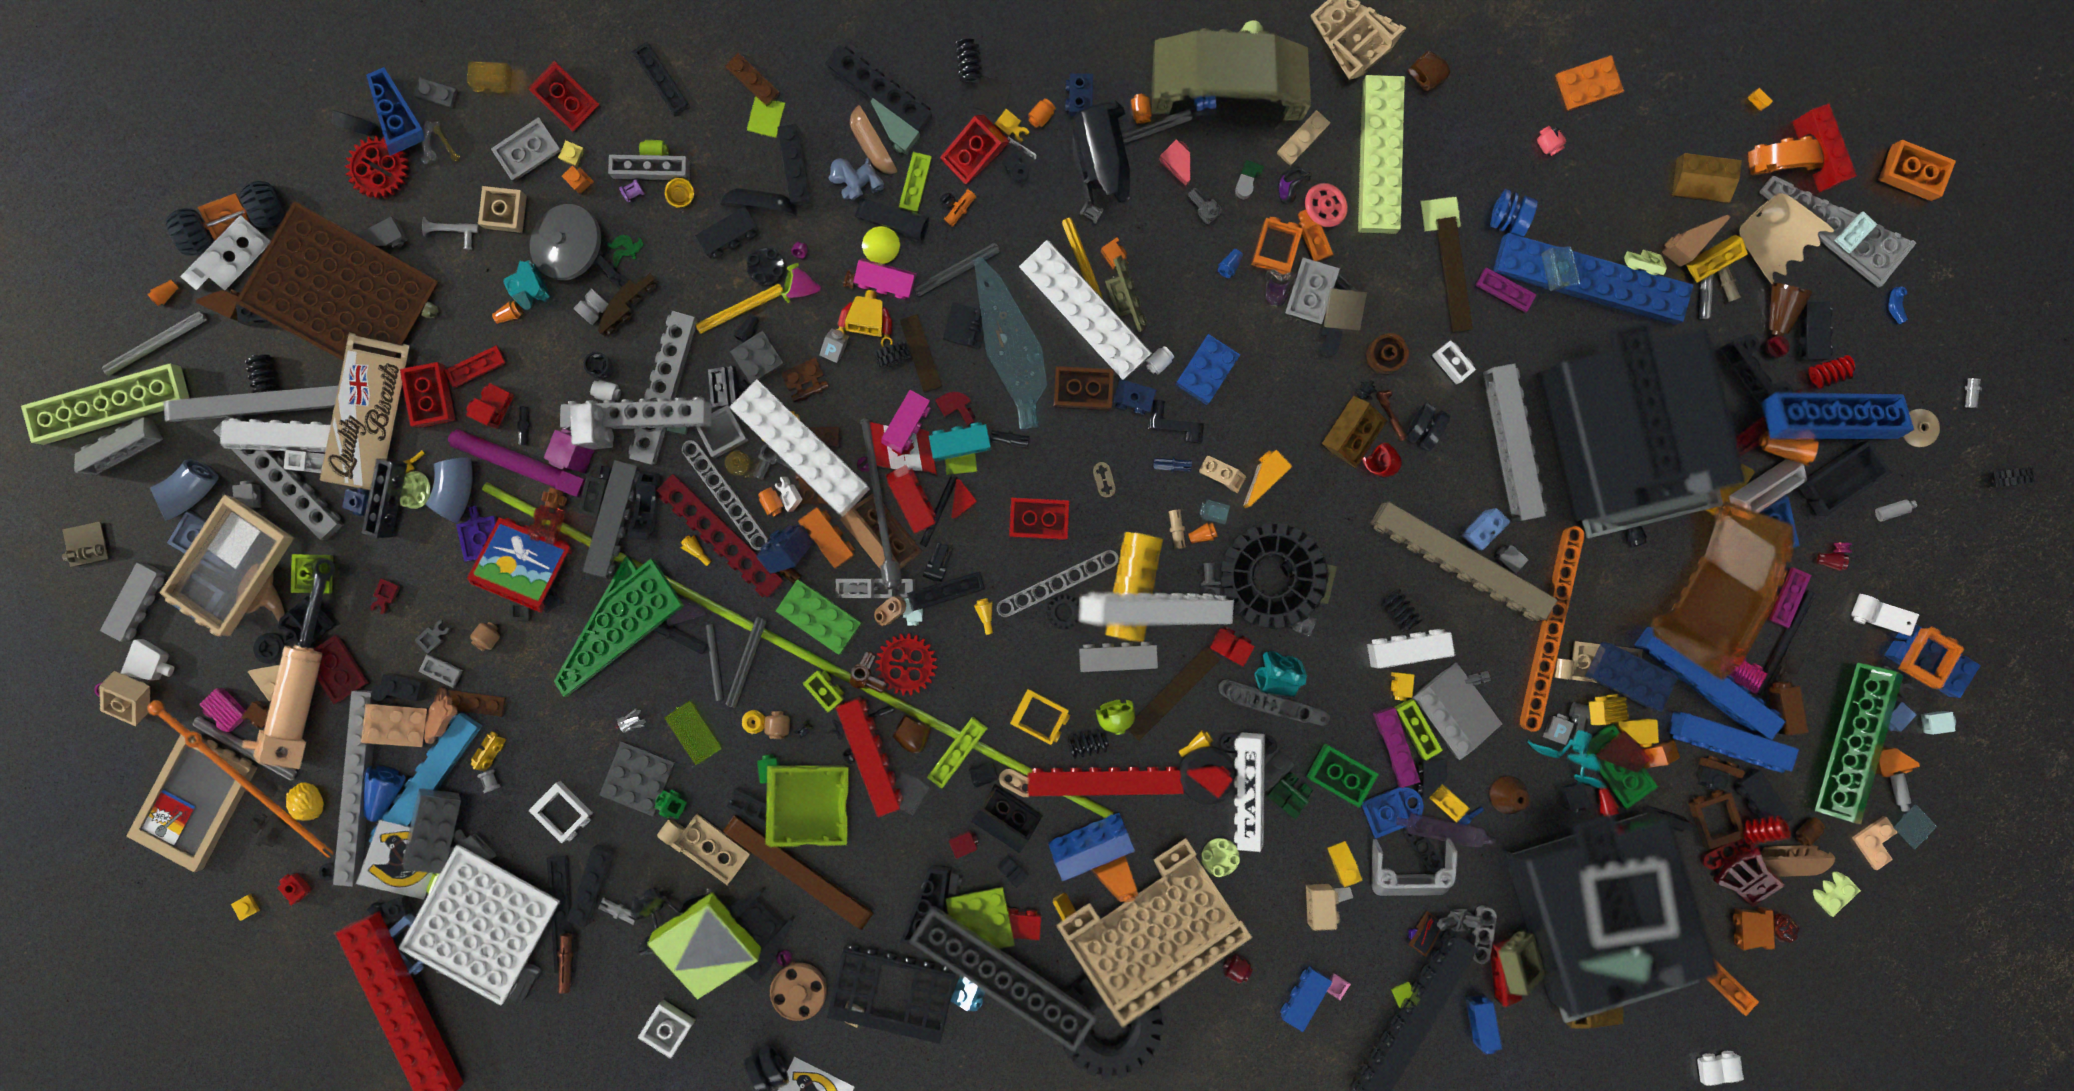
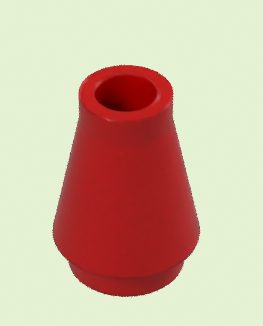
M1609 788L1598 790L1600 813H1603V816L1618 814L1619 806L1610 793Z

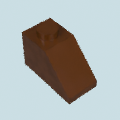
M231 289L230 292L220 290L198 298L195 302L238 321L235 302L240 293Z

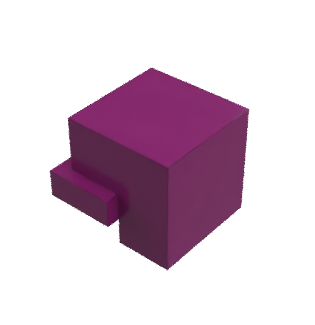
M562 428L561 432L558 430L554 431L544 459L549 460L548 464L568 471L569 468L585 474L594 450L572 445L571 431Z

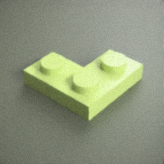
M1643 250L1641 255L1627 251L1624 257L1626 265L1634 270H1639L1640 268L1652 275H1664L1667 269L1662 255Z

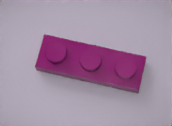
M1488 268L1483 270L1476 283L1477 287L1525 313L1528 312L1536 297V294Z
M1794 567L1790 568L1769 621L1786 628L1790 627L1811 578L1810 574Z

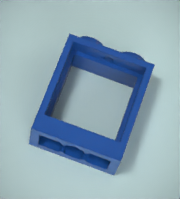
M1485 994L1465 997L1473 1043L1485 1054L1496 1053V1050L1502 1049L1494 1003Z

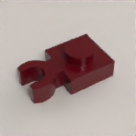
M380 578L373 594L378 599L372 603L371 610L375 611L377 606L380 605L382 608L380 614H386L388 610L387 602L390 604L394 602L400 585Z

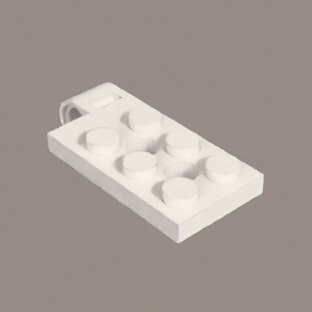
M240 215L180 277L195 290L208 278L226 290L268 247L271 240ZM245 237L248 239L249 245L242 248L237 244V239ZM232 251L235 254V259L233 261L225 260L224 252Z

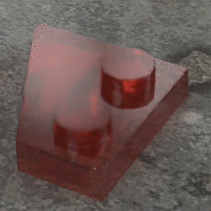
M1623 730L1595 755L1599 759L1636 773L1651 760Z

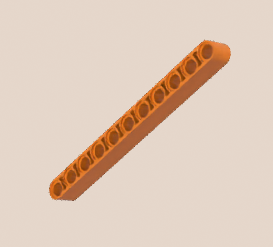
M1578 526L1565 528L1561 535L1548 593L1557 599L1555 605L1559 606L1560 611L1555 615L1552 608L1547 619L1542 620L1520 717L1521 727L1528 731H1538L1542 726L1584 540V531ZM1572 530L1576 532L1575 540H1572L1570 538V532ZM1567 549H1570L1572 551V557L1570 559H1568L1565 555ZM1564 567L1568 570L1566 578L1561 574V570ZM1559 586H1561L1564 589V593L1562 596H1559L1557 594V589ZM1550 624L1555 625V632L1553 634L1548 630ZM1547 642L1551 644L1549 652H1546L1544 649ZM1542 661H1545L1547 663V668L1545 671H1542L1540 669V664ZM1538 680H1541L1543 683V686L1540 690L1536 688V682ZM1537 699L1539 705L1534 709L1531 703L1532 700ZM1532 717L1534 719V725L1532 727H1529L1527 725V721L1529 718Z

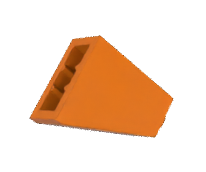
M1125 855L1090 870L1120 902H1131L1135 900V897L1139 896Z

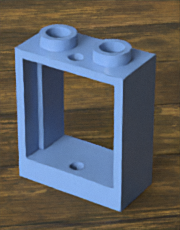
M1497 508L1485 510L1459 538L1471 550H1483L1510 521Z

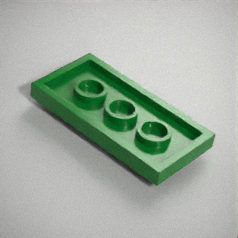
M1609 724L1592 736L1586 755H1595L1600 765L1598 772L1625 809H1628L1658 787L1614 724Z

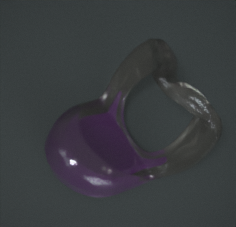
M1268 269L1265 275L1267 282L1265 297L1273 306L1282 305L1287 300L1290 287L1296 280V273L1289 272L1282 276L1275 269ZM1274 275L1280 282L1289 280L1286 284H1276L1272 281V277Z

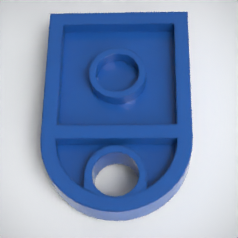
M1397 787L1364 800L1362 808L1376 839L1417 822L1423 813L1424 805L1421 796L1415 790L1409 787ZM1412 797L1417 799V805L1414 808L1408 806V800Z

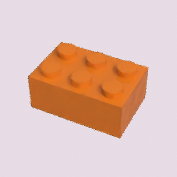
M1900 140L1891 146L1878 180L1933 201L1943 196L1956 161L1905 140Z

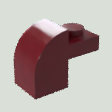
M949 392L935 400L945 418L959 411L968 427L970 424L975 423L973 418L976 416L970 407L966 408L972 402L965 394Z

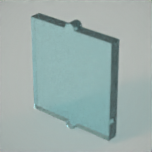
M1914 805L1907 814H1903V818L1893 828L1913 849H1916L1924 840L1928 839V835L1937 826L1917 805Z

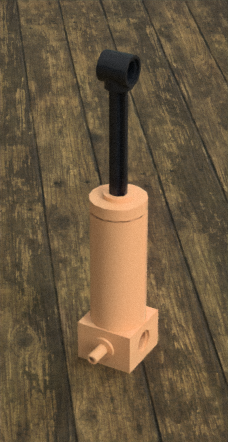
M324 557L317 558L312 563V578L315 579L299 645L284 646L265 729L259 730L257 742L244 740L242 743V748L255 750L253 757L260 764L300 769L306 744L302 736L322 657L321 652L314 651L310 647L326 581H330V577L335 572L334 563ZM322 563H327V571L320 573L319 566ZM283 747L281 751L276 752L278 748Z

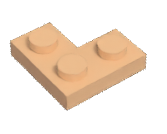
M1882 816L1852 837L1874 870L1880 869L1893 860L1882 843L1898 832L1886 816Z

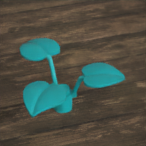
M1577 730L1574 740L1570 739L1562 751L1533 744L1528 739V743L1535 751L1544 756L1557 759L1563 756L1572 745V750L1580 754L1579 756L1568 755V758L1581 765L1580 775L1575 774L1574 778L1584 785L1606 789V784L1597 779L1587 777L1584 773L1585 768L1595 771L1600 770V765L1595 755L1586 756L1592 738L1591 734Z

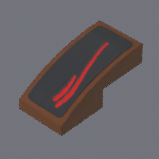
M1427 911L1416 926L1418 930L1408 944L1425 957L1440 932V928L1437 926L1439 919Z

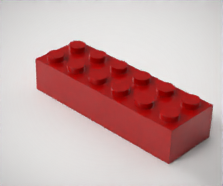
M858 696L840 703L836 709L877 816L880 817L900 809L904 798L900 788L896 789L895 782L897 780L894 772L888 768V764H890L889 758L881 750L883 743L880 735L876 736L875 734L876 725L873 717L869 718L868 716L869 706L866 699L862 700V697Z

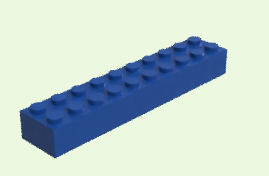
M1510 233L1502 237L1493 270L1506 278L1674 325L1684 322L1693 289V284L1660 275H1652L1643 270H1634L1625 265Z

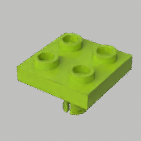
M292 554L291 593H311L315 579L312 578L313 561L324 557L333 562V555ZM322 563L319 566L320 573H324L328 569L327 563ZM333 575L330 577V581H326L324 593H332Z

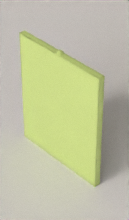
M1457 197L1421 201L1425 231L1437 230V219L1456 216L1457 226L1461 227Z

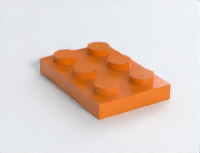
M1612 55L1556 74L1568 111L1624 92Z

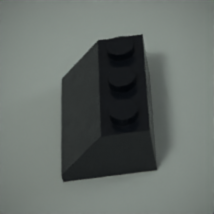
M994 784L971 822L1020 853L1028 843L1043 815Z

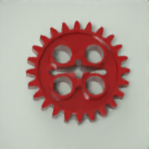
M375 136L374 141L372 138L367 137V143L360 140V147L354 144L356 151L349 150L352 158L347 157L346 160L350 164L345 165V168L350 170L346 175L352 177L349 183L355 184L353 188L357 191L360 190L359 193L362 195L366 194L369 198H372L374 195L377 199H380V195L387 198L388 192L395 195L393 190L395 188L400 191L399 184H406L402 180L403 177H409L404 173V171L410 170L408 166L404 165L409 162L408 159L403 158L406 153L400 151L389 156L384 137L380 139V137ZM377 151L376 157L371 158L372 152ZM365 158L371 161L372 163L376 164L377 166H380L384 170L390 172L392 176L389 177L381 171L373 168L369 164L363 162V159ZM393 160V166L388 168V162ZM367 167V172L362 175V169ZM384 177L383 182L378 184V179Z
M908 633L907 638L900 634L899 640L892 636L893 642L891 643L889 640H886L888 646L880 647L884 652L877 653L881 657V660L875 661V663L880 664V667L875 669V671H881L878 678L884 677L885 680L883 682L889 684L887 690L894 687V694L902 690V696L905 695L906 691L913 695V689L920 693V686L926 689L925 682L932 683L929 676H936L932 669L938 668V666L933 665L937 658L931 657L935 651L928 650L931 644L925 646V639L919 642L918 635L911 639L910 633ZM894 649L902 650L903 656L901 659L893 657ZM918 650L922 653L920 661L913 660V651ZM908 659V663L923 664V667L910 666L906 670L903 665H890L889 662H905ZM893 668L900 669L901 676L899 678L892 677L891 670ZM914 669L920 672L918 680H913L910 677V672Z

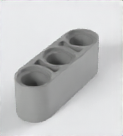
M1486 905L1478 906L1474 916L1482 917L1485 911H1489L1490 915L1484 920L1485 923L1482 928L1472 927L1470 940L1479 949H1483L1481 957L1477 958L1476 954L1473 957V960L1479 964L1487 963L1491 957L1497 919L1495 911ZM1482 930H1486V936L1480 939L1479 933Z

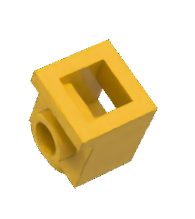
M1392 672L1391 676H1394L1395 680H1392L1391 691L1395 696V700L1406 701L1407 697L1412 698L1414 675Z

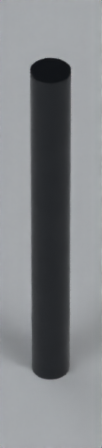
M950 476L935 509L936 516L933 517L935 524L926 528L920 545L927 547L955 486L957 477Z

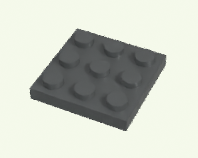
M621 741L600 796L654 816L657 810L654 808L656 798L665 790L675 762Z

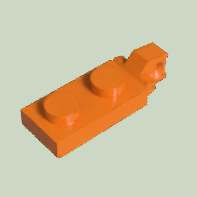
M1307 210L1299 212V227L1303 228L1302 235L1313 261L1319 262L1333 256L1322 226L1310 218Z

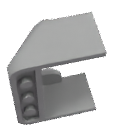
M1373 839L1371 886L1375 894L1380 896L1443 895L1455 883L1457 851L1451 839H1446L1444 869L1439 870L1436 874L1398 875L1391 869H1382L1383 852L1377 839Z

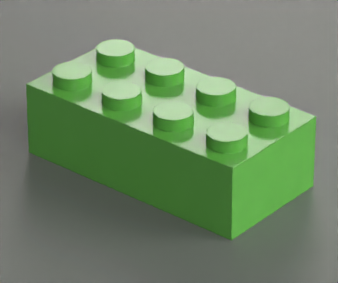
M800 579L796 580L776 609L777 613L838 655L843 653L863 624V622Z

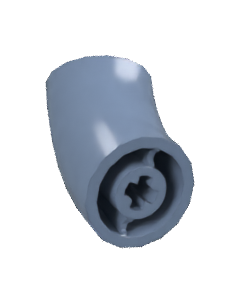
M455 458L434 464V485L426 505L454 523L460 521L470 498L473 481L471 458Z
M187 459L182 462L180 467L171 476L150 487V490L165 521L187 511L199 502L219 478L217 473L209 466L196 460Z

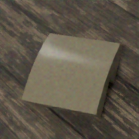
M1330 288L1324 326L1360 330L1367 292Z

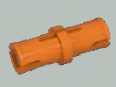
M967 189L960 200L953 204V209L944 220L954 227L962 214H966V209L977 196Z

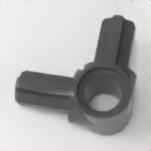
M1197 188L1189 192V198L1199 207L1198 215L1206 224H1210L1223 212L1221 206L1214 199L1207 200Z
M765 444L759 453L758 458L760 460L753 472V476L762 480L770 464L775 465L776 462L789 469L793 468L776 452L773 457H766L764 451L771 447Z
M1453 909L1448 917L1439 919L1437 926L1442 931L1447 929L1467 931L1471 927L1482 928L1485 921L1480 916H1472L1468 909Z

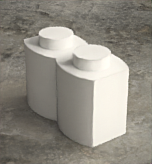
M1723 1051L1721 1055L1717 1056L1715 1054H1704L1703 1057L1697 1059L1700 1082L1705 1085H1717L1744 1080L1740 1056L1733 1051Z

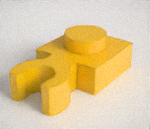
M1007 109L994 123L1005 135L1010 136L1013 133L1016 141L1019 143L1023 141L1019 137L1020 132H1024L1026 135L1029 134L1027 128L1018 126L1021 120Z

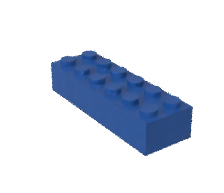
M1677 711L1673 712L1667 733L1673 735V739L1691 743V745L1706 748L1710 751L1728 755L1729 757L1784 773L1785 770H1793L1799 749Z

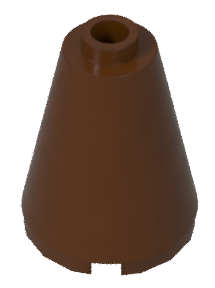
M1773 282L1769 329L1773 330L1772 334L1784 337L1785 333L1789 334L1811 297V290Z
M1513 776L1497 779L1489 791L1493 807L1503 814L1518 813L1528 807L1530 803L1526 785L1519 778Z

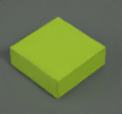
M1409 982L1391 989L1399 1008H1401L1404 999H1409L1413 993L1411 992L1412 987Z

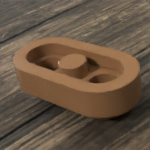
M900 596L890 597L880 605L874 613L877 624L881 626L889 625L900 617L906 610L905 600Z

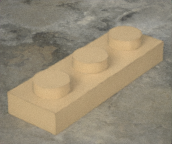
M1316 110L1277 151V154L1291 166L1329 126L1330 122Z

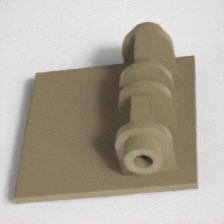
M101 521L62 529L67 550L62 554V559L69 562L70 567L108 559Z

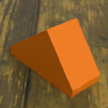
M1674 739L1637 750L1640 762L1645 769L1669 765L1680 758Z

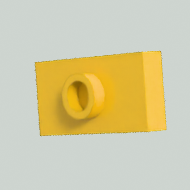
M1443 784L1429 797L1456 823L1470 810L1466 804Z

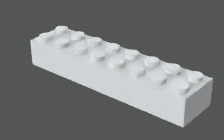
M1046 240L1019 266L1122 380L1131 375L1153 354L1050 241Z
M758 380L730 406L751 429L840 515L844 516L870 490L856 474Z
M1089 593V596H1081L1080 620L1101 625L1232 624L1234 601L1227 600L1226 596L1203 593V595L1187 593V595L1180 593H1171V595L1165 593H1155V595L1149 593H1139V595H1134L1133 593H1123L1122 595L1117 593H1106V595Z

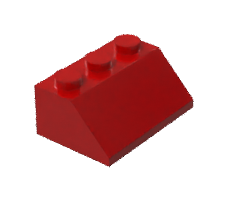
M1511 938L1493 940L1490 957L1494 998L1504 1007L1522 1000V995L1510 994L1498 952Z

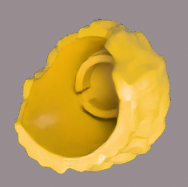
M306 782L297 784L286 794V807L293 819L302 821L314 820L323 812V799L318 788L313 784Z

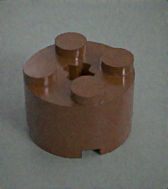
M1386 333L1378 336L1368 346L1366 353L1367 363L1373 370L1381 374H1390L1405 365L1409 357V349L1405 340L1395 333ZM1386 350H1389V354L1391 356L1386 357V354L1384 352Z

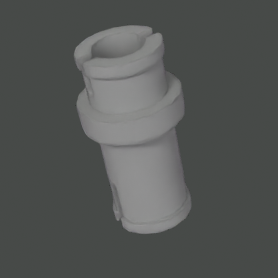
M1968 378L1967 386H1965V390H1967L1965 407L1978 408L1979 391H1982V387H1980L1981 379Z

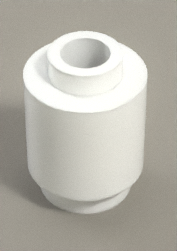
M1165 346L1159 348L1146 360V367L1152 374L1155 372L1160 374L1172 363L1174 355Z
M599 380L593 382L590 394L599 400L618 401L621 390L617 384Z

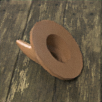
M262 562L255 564L244 575L238 587L236 601L239 600L262 565ZM272 571L246 613L254 612L259 607L264 606L273 612L279 622V619L285 613L279 595L272 584Z

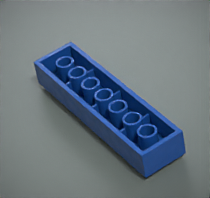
M1775 393L1761 403L1771 439H1899L1914 430L1906 400L1902 394Z
M1655 626L1645 629L1634 646L1642 649L1646 655L1677 676L1678 679L1753 735L1769 740L1774 738L1785 723L1780 718L1781 714L1772 708L1768 709L1764 706L1766 703L1762 699L1752 697L1747 688L1742 685H1736L1731 676L1726 673H1720L1718 671L1719 668L1715 664L1704 661L1702 659L1703 655L1695 650L1691 651L1688 649L1687 643L1679 638L1676 640L1671 636L1672 632L1667 628Z

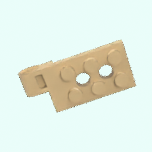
M1574 641L1572 660L1557 658L1553 677L1595 682L1585 677L1600 644ZM1619 647L1642 659V649Z
M699 814L694 816L686 829L676 821L668 819L657 834L663 842L678 852L684 853L726 885H729L751 855L748 850ZM706 841L711 842L714 846L711 852L704 850L703 845ZM721 853H726L729 856L727 863L720 862L719 855Z

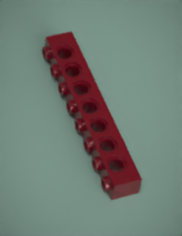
M672 474L656 490L660 494L658 497L665 504L669 502L674 507L672 511L680 518L683 516L687 520L686 524L693 531L697 529L701 533L700 538L705 543H711L715 547L713 550L720 557L725 556L729 560L727 564L735 571L738 569L742 573L741 577L748 584L752 582L757 587L755 591L760 596L771 597L786 581L777 572L770 574L756 557L758 553L677 475ZM681 492L683 499L677 503L674 499L675 494ZM694 505L697 512L695 515L690 516L688 509ZM708 518L711 525L708 529H704L702 521ZM718 532L724 534V540L720 543L716 541V534ZM732 545L738 547V553L735 556H732L729 552ZM747 558L752 561V566L749 569H745L743 566V562ZM761 571L766 575V579L762 583L757 580V574Z

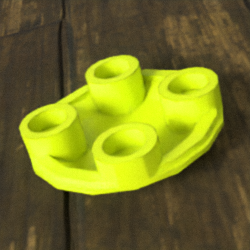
M883 226L874 227L863 238V252L870 261L881 264L889 263L899 253V237L890 228Z

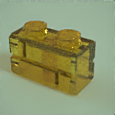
M469 61L467 84L477 92H485V89H492L493 92L504 93V90L511 89L512 69L507 63Z

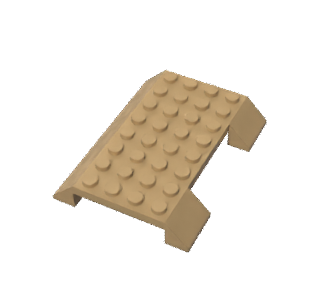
M1186 838L1154 859L1162 878L1138 893L1139 896L1135 897V900L1122 904L1102 919H1099L1089 903L1057 925L1066 943L1122 1027L1252 938L1243 923L1238 921L1195 855L1197 854Z

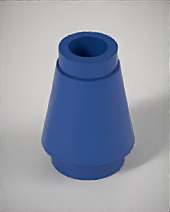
M1233 249L1218 264V272L1226 278L1234 276L1243 256L1242 252Z

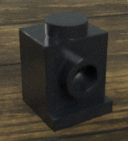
M1704 766L1698 785L1717 791L1719 787L1726 789L1731 774Z

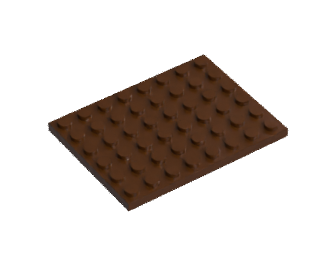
M294 201L235 303L344 361L349 332L355 333V336L402 345L438 281ZM355 343L353 345V349L394 358L398 353Z

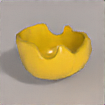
M674 178L667 183L665 198L672 206L677 208L686 207L693 200L694 188L688 180Z

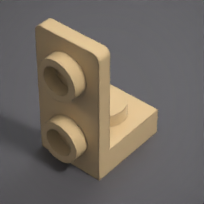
M1211 456L1206 457L1199 470L1201 474L1224 484L1236 493H1238L1246 479V476L1238 469Z

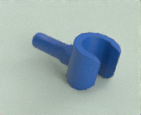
M1483 807L1478 808L1469 815L1466 813L1459 822L1461 824H1469L1472 818L1484 811Z

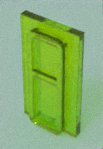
M691 701L676 708L675 711L664 717L695 765L710 758L711 755L722 749Z

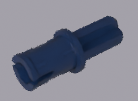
M1172 457V459L1155 458L1153 467L1154 469L1171 470V472H1191L1192 460L1175 459V457Z

